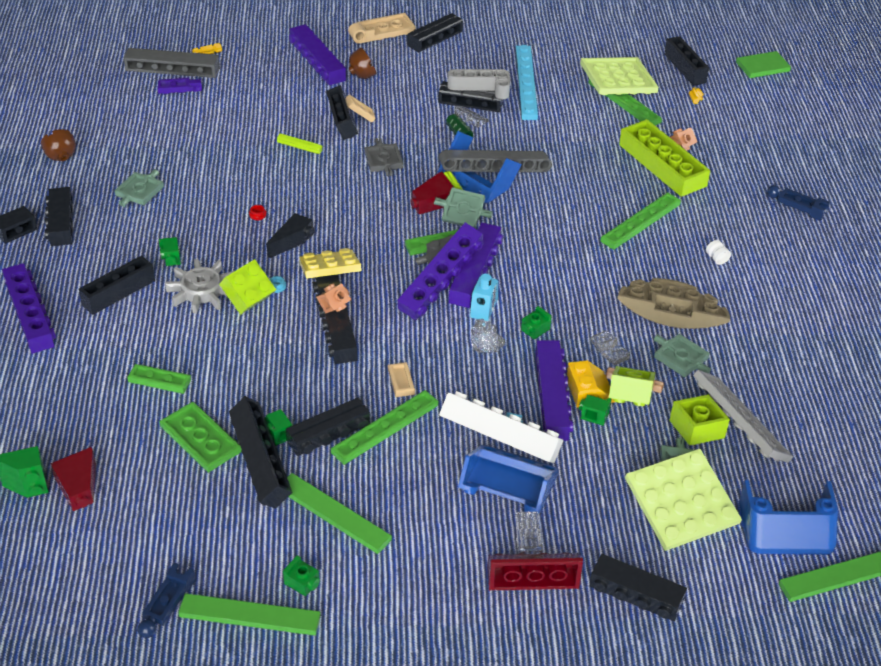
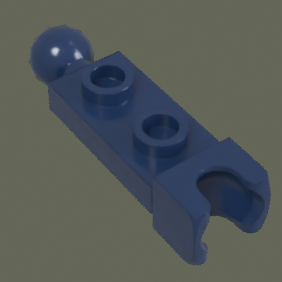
M772 185L767 189L769 197H779L778 202L798 209L801 212H806L810 214L809 217L821 221L823 214H827L830 202L821 198L814 199L788 188L781 191L777 185Z
M174 563L166 574L167 577L142 613L143 618L146 620L141 621L137 628L141 637H152L156 632V623L162 626L165 625L184 594L190 590L195 582V572L192 568H189L184 574H180L177 569L178 563Z

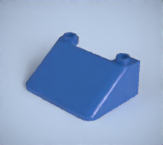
M481 445L466 455L458 488L464 489L465 493L475 495L476 491L480 489L523 503L524 512L535 515L542 511L558 476L559 469L504 450Z

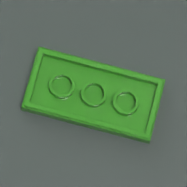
M194 402L189 403L159 421L160 426L208 473L241 453V446Z

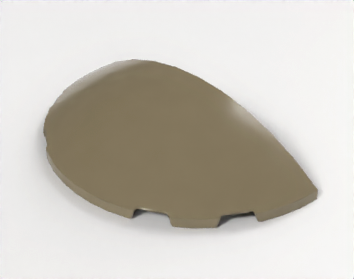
M652 278L651 282H645L641 279L631 281L630 286H623L620 289L617 298L634 313L669 327L698 329L719 326L730 322L729 312L726 307L718 305V299L709 293L704 295L699 293L695 286L663 278Z

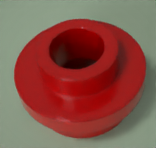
M254 205L249 211V217L257 221L262 220L267 215L262 205Z

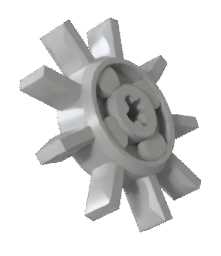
M194 259V268L187 272L178 267L174 268L175 277L181 281L165 282L166 292H179L172 296L174 307L188 300L192 302V310L196 314L200 303L211 302L219 310L221 305L218 297L226 295L219 284L234 271L219 274L222 270L220 260L211 268L201 267L199 259Z

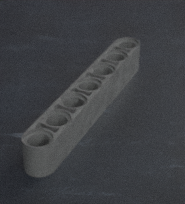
M443 150L438 156L444 170L453 172H499L506 158L522 164L518 172H547L552 167V162L544 151Z

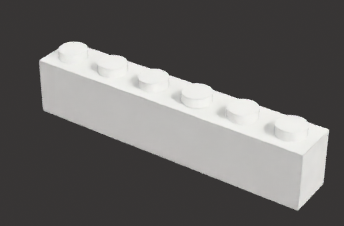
M458 391L455 394H447L439 414L440 416L545 461L555 463L563 443V439L558 438L559 433L547 429V432L539 430L540 426L529 421L527 425L522 423V418L510 414L509 417L502 414L503 410L494 406L491 409L484 407L485 403L474 399L473 402L467 400V395Z

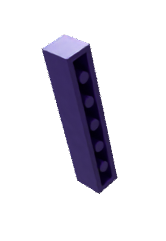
M306 24L290 28V43L296 47L303 58H306L329 86L346 81L345 66Z
M481 222L478 231L483 233V246L479 251L473 253L470 262L464 264L459 275L454 278L449 289V304L466 308L471 307L472 293L478 279L482 274H488V267H492L494 256H497L499 245H502L504 235L501 234L502 227Z
M537 340L535 357L543 431L547 432V429L559 433L558 438L563 439V441H569V433L573 432V420H569V417H571V405L567 404L570 400L569 390H566L568 387V377L564 376L566 374V362H562L564 360V348H561L560 340Z

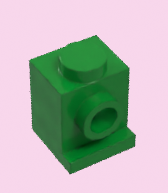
M177 237L159 239L161 260L165 259L166 266L180 265Z
M537 306L535 311L522 318L521 330L531 338L536 339L550 330L552 315Z
M587 394L586 399L582 398L579 405V410L582 411L581 419L604 426L610 413L612 399L604 400Z
M281 409L267 414L265 419L275 446L286 442L285 429L291 427L292 423Z
M298 555L283 570L284 584L305 597L311 590L314 591L320 583L319 570L303 562Z

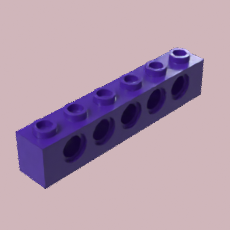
M465 222L397 300L398 309L415 321L419 316L422 317L426 313L428 306L438 299L439 293L447 289L450 280L459 275L461 267L470 262L473 253L482 248L484 243L483 233Z
M24 263L3 268L2 273L31 354L53 348V339H56L53 327L49 328L51 327L49 316H44L47 314L44 304H40L42 303L39 292H36L38 290L35 281H31L33 277L30 269L26 270Z

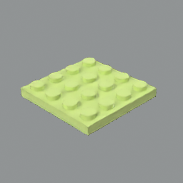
M638 57L581 58V66L597 92L601 95L629 93L634 95L637 93L651 94L658 92L659 87Z
M701 449L627 473L625 476L629 487L665 551L738 525L742 521Z

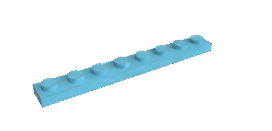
M516 46L522 120H538L531 46Z

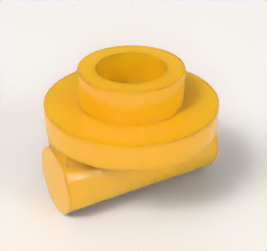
M693 87L688 94L694 104H697L699 100H703L702 96L704 93L700 88L696 89Z

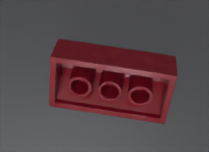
M568 552L556 554L519 553L488 555L489 591L579 589L583 558L579 553Z

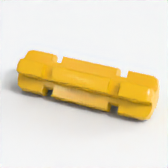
M217 43L214 46L208 45L200 47V49L194 48L192 53L214 54V52H221L222 46L220 43Z

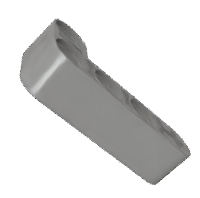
M452 69L448 71L447 87L450 90L495 91V96L503 100L509 98L510 74L504 69Z

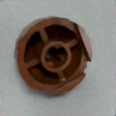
M360 47L349 57L350 67L348 69L352 75H356L361 79H368L377 74L375 67L372 66L371 60L363 48Z
M69 130L52 131L53 134L49 136L46 134L41 139V147L45 155L51 160L66 161L75 152L76 142Z

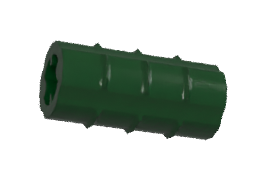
M457 114L447 117L446 125L453 131V134L456 135L460 131L474 137L470 127Z

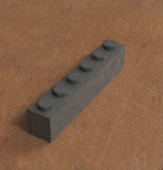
M128 48L123 57L125 70L134 72L216 78L220 69L219 55Z

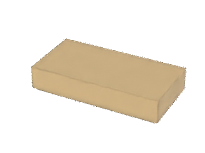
M351 95L345 98L348 108L370 122L375 120L373 109Z
M407 362L388 365L395 398L415 395V388Z

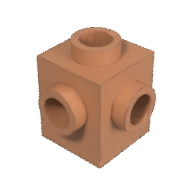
M691 127L685 130L680 128L673 131V135L670 136L672 140L686 151L690 150L689 146L697 143Z
M334 283L324 288V293L316 297L325 314L334 310L338 312L346 308L345 303L351 300L347 288L342 283L336 286Z

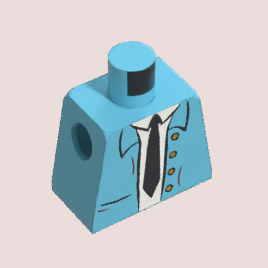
M482 274L473 290L471 318L488 321L498 300V280L493 279L489 274Z

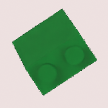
M38 446L0 454V480L3 487L26 498L49 493L46 473Z

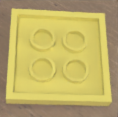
M349 248L340 249L339 252L322 251L321 254L316 255L314 253H306L299 257L300 266L306 278L361 271V263L353 250Z

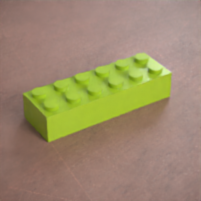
M646 119L621 129L619 145L679 196L683 197L707 187L710 169Z

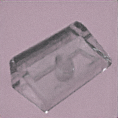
M455 106V114L477 128L489 122V119L467 107Z

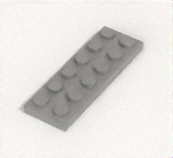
M700 370L695 372L693 376L698 381L697 385L710 393V397L722 406L721 410L728 417H732L735 420L733 422L734 425L740 430H744L747 433V439L760 447L759 451L766 458L771 457L778 462L781 460L789 463L793 458L792 454L719 377Z

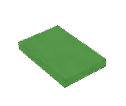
M777 51L738 57L736 59V63L749 78L789 72L791 66Z

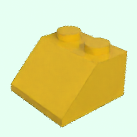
M588 360L568 363V386L576 407H579L582 398L586 399L587 394L604 400L609 398L610 385L603 370Z

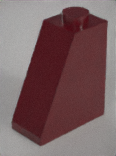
M439 172L412 191L411 206L419 215L444 208L434 204L435 198L446 200L454 186L443 172Z
M92 447L50 463L54 478L72 511L94 503L96 461Z

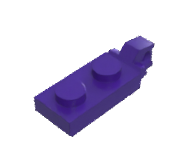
M189 78L158 80L157 90L158 94L202 91L201 79L190 80Z

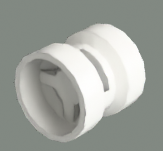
M719 240L712 241L706 248V253L713 257V260L718 265L727 262L731 256V252Z

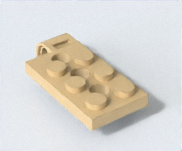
M400 13L353 23L349 27L348 32L356 43H365L407 35L411 31L416 30V27L406 13Z

